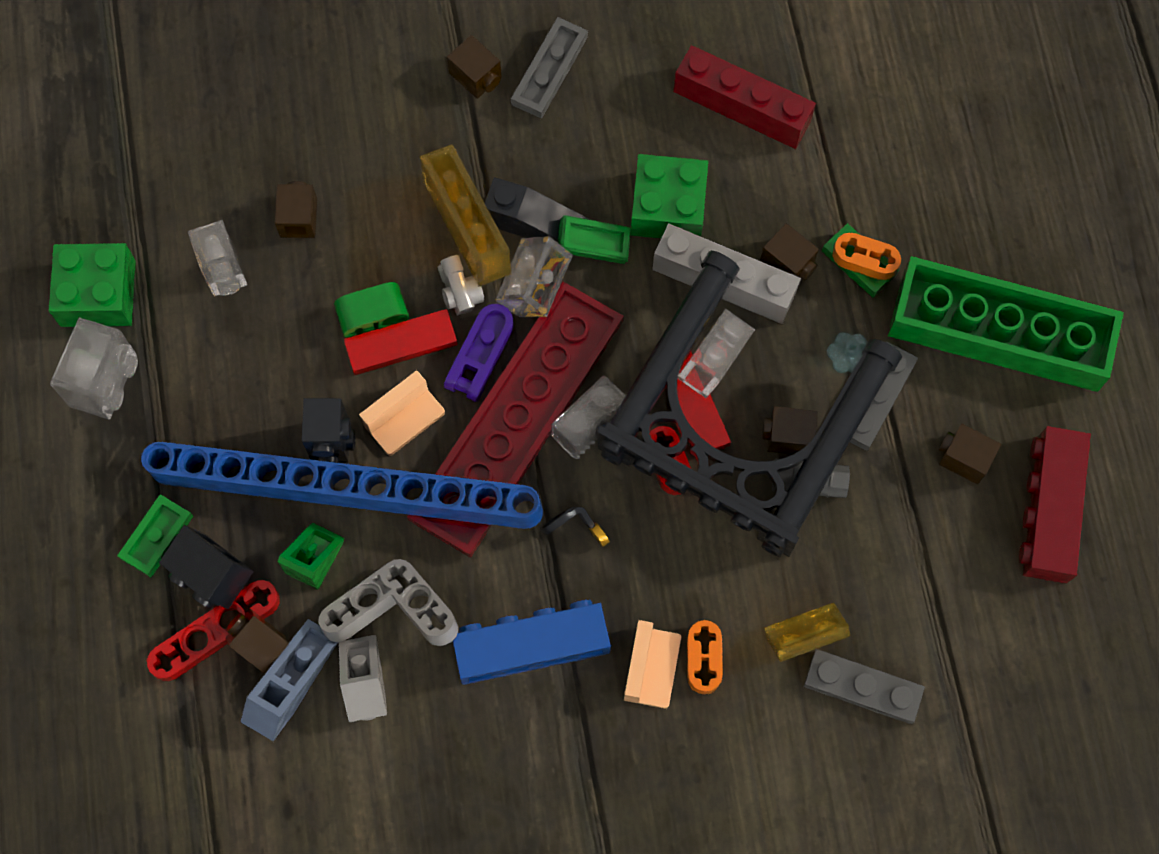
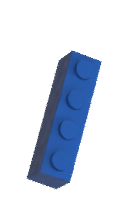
M592 600L570 604V609L555 612V608L540 609L533 612V617L521 620L518 619V616L503 617L496 620V625L484 628L479 623L465 625L459 628V633H457L456 638L453 640L462 685L610 654L611 649L601 603L592 604Z

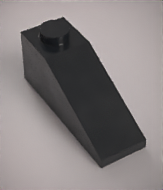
M496 177L493 178L483 206L485 226L558 247L560 218L563 215L591 220L529 187Z

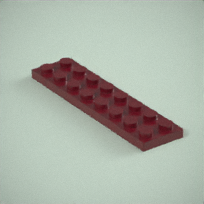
M562 282L556 295H553L554 298L545 307L546 314L539 316L435 475L519 484L623 323L624 316L569 284ZM450 492L445 495L442 503L453 504L459 499L460 494ZM486 497L480 501L479 507L489 509L496 504L497 499ZM416 515L407 516L410 522L470 558L492 526L489 524Z

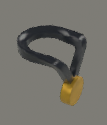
M582 507L568 508L540 529L544 535H547L578 514L602 547L610 542L604 531L597 523H593L587 511Z

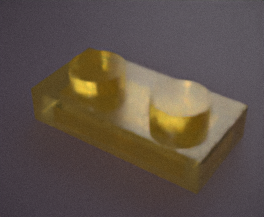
M834 603L764 628L766 639L780 662L850 637L849 625Z

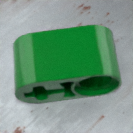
M395 282L383 283L344 295L334 302L344 338L409 320V314L399 284Z

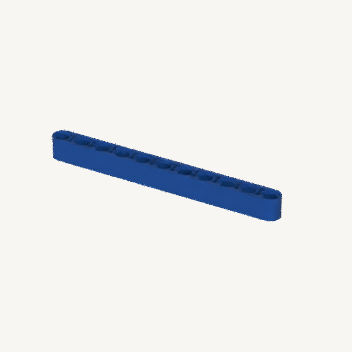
M154 442L148 445L141 455L143 467L158 483L164 485L522 529L536 526L543 516V508L538 493L532 487L526 485L167 442ZM169 458V462L165 467L156 469L162 459ZM205 462L204 468L200 472L192 473V469L196 464ZM241 466L240 472L236 476L227 478L231 468ZM277 471L273 480L262 482L267 472ZM313 475V479L308 485L298 486L299 480L302 477ZM342 479L350 480L344 490H334V486L338 481ZM386 484V488L381 494L370 495L371 488L374 485ZM411 489H423L419 498L415 500L406 499V495ZM450 492L460 494L459 499L455 503H442L446 494ZM486 497L497 499L496 504L489 509L479 507L480 501ZM523 501H529L534 504L532 510L527 513L521 514L515 511L517 505Z

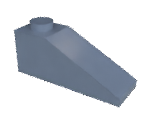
M308 619L248 695L241 723L274 741L295 713L338 642H333L326 638L320 625Z

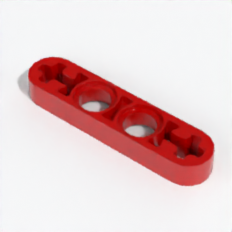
M257 580L250 583L241 590L229 609L216 606L156 646L147 658L149 672L162 681L177 679L228 644L225 637L229 633L220 625V618L223 613L228 610H235L245 615L246 611L238 603L244 600L247 606L251 605L257 600L255 593L261 590L264 594L271 592L267 597L269 603L264 607L257 603L249 609H252L265 619L273 614L280 604V596L277 589L265 580ZM197 631L205 632L208 636L207 646L201 651L190 650L188 646L190 636ZM177 644H180L181 649L190 657L186 661L180 655L170 662L172 669L168 672L163 668L157 669L161 665L159 658L165 654L167 657L172 658L179 653L175 648Z

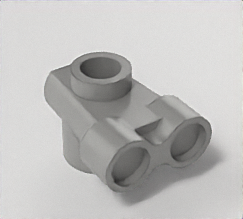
M459 255L450 256L440 261L441 265L437 268L442 282L446 286V288L442 289V296L448 309L454 308L458 316L472 311L475 307L474 305L484 302L483 290L477 276L464 277V269Z

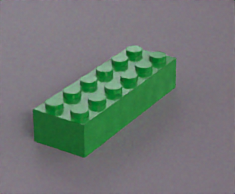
M911 256L902 275L887 336L1098 392L1111 376L1124 312Z

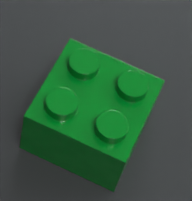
M638 154L630 236L662 238L669 223L701 237L709 160Z
M126 243L54 244L49 313L60 327L132 326L136 260Z

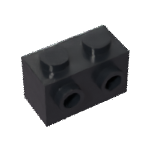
M304 398L302 443L310 459L334 463L348 462L349 451L355 450L356 439L355 429H351V419L347 415L342 399Z
M183 525L159 562L171 572L168 576L171 581L185 589L190 587L195 591L192 597L208 608H212L215 604L229 609L254 572L208 535L186 525Z

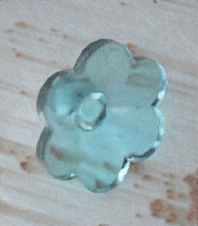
M845 332L839 333L836 336L835 343L828 346L827 356L833 360V368L837 372H853L866 346V338L860 334L851 336Z

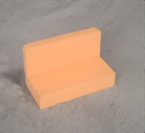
M416 370L361 412L359 416L366 430L388 456H392L443 417L445 410L429 392L426 380Z
M638 621L624 701L664 709L669 707L681 642L680 634L653 629L652 622Z

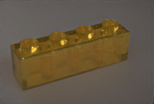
M451 144L420 156L423 182L478 287L510 275V250L454 146Z

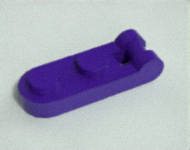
M489 304L480 311L444 382L445 389L452 392L456 390L467 394L466 398L474 402L479 401L513 330V317L508 308L500 304ZM466 369L476 372L473 381L462 377Z

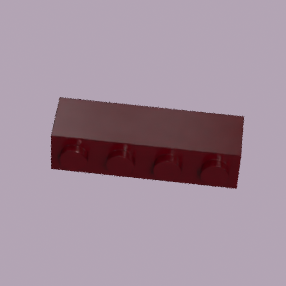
M693 45L690 46L675 74L674 93L791 148L797 149L811 123L816 105L815 102Z
M1046 426L1038 437L1033 438L1030 457L1035 459L1034 471L1029 473L1026 486L1027 493H1031L1030 506L1025 508L1023 515V528L1028 529L1027 540L1022 542L1019 551V563L1024 564L1023 576L1066 584L1077 576L1091 433Z

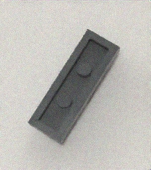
M557 17L511 97V105L542 119L586 42L588 30Z
M887 341L886 343L892 345L901 353L902 359L895 371L889 372L850 443L867 452L918 360V357Z
M818 649L814 651L803 685L805 688L911 725L915 722L925 686Z

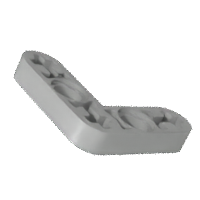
M401 559L393 560L381 567L328 605L319 616V625L326 638L333 642L347 640L396 604L432 645H446L452 642L458 633V624L451 610L413 566L406 560ZM400 575V577H404L408 586L403 589L402 585L396 579H393L395 576ZM368 594H376L378 596L373 605L369 607L359 606L360 600ZM421 595L428 597V601L423 607L418 609L410 607V603L415 597ZM353 607V609L356 612V615L353 616L351 611H349L348 609ZM435 615L440 624L446 627L442 630L434 628L430 618ZM336 619L343 622L338 627L332 623Z

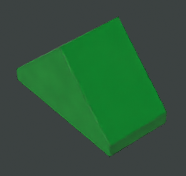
M311 523L279 556L278 564L286 575L319 590L345 538L317 524Z

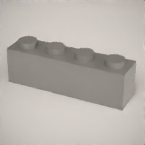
M668 223L654 253L652 270L692 286L702 270L701 263L708 251L720 252L731 258L740 268V271L722 299L783 324L801 278Z

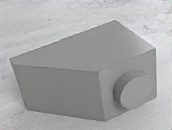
M376 635L339 642L340 687L349 722L368 721L387 715L386 693Z

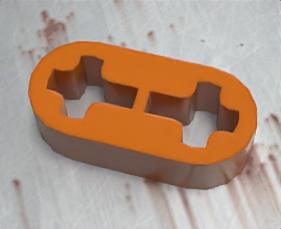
M849 232L838 237L833 248V258L839 266L879 280L892 278L901 264V255L896 247L856 233ZM848 245L854 246L855 253L852 254V257L845 255V249ZM882 256L888 257L889 264L886 268L879 266V260Z
M707 620L695 623L689 630L687 637L688 684L695 692L705 695L714 692L718 688L723 675L721 630L716 624ZM702 629L707 630L708 636L715 638V641L709 642L708 654H701V642L694 640V637L699 636ZM702 661H708V672L715 674V678L710 679L708 686L702 685L701 679L694 676V674L700 673Z

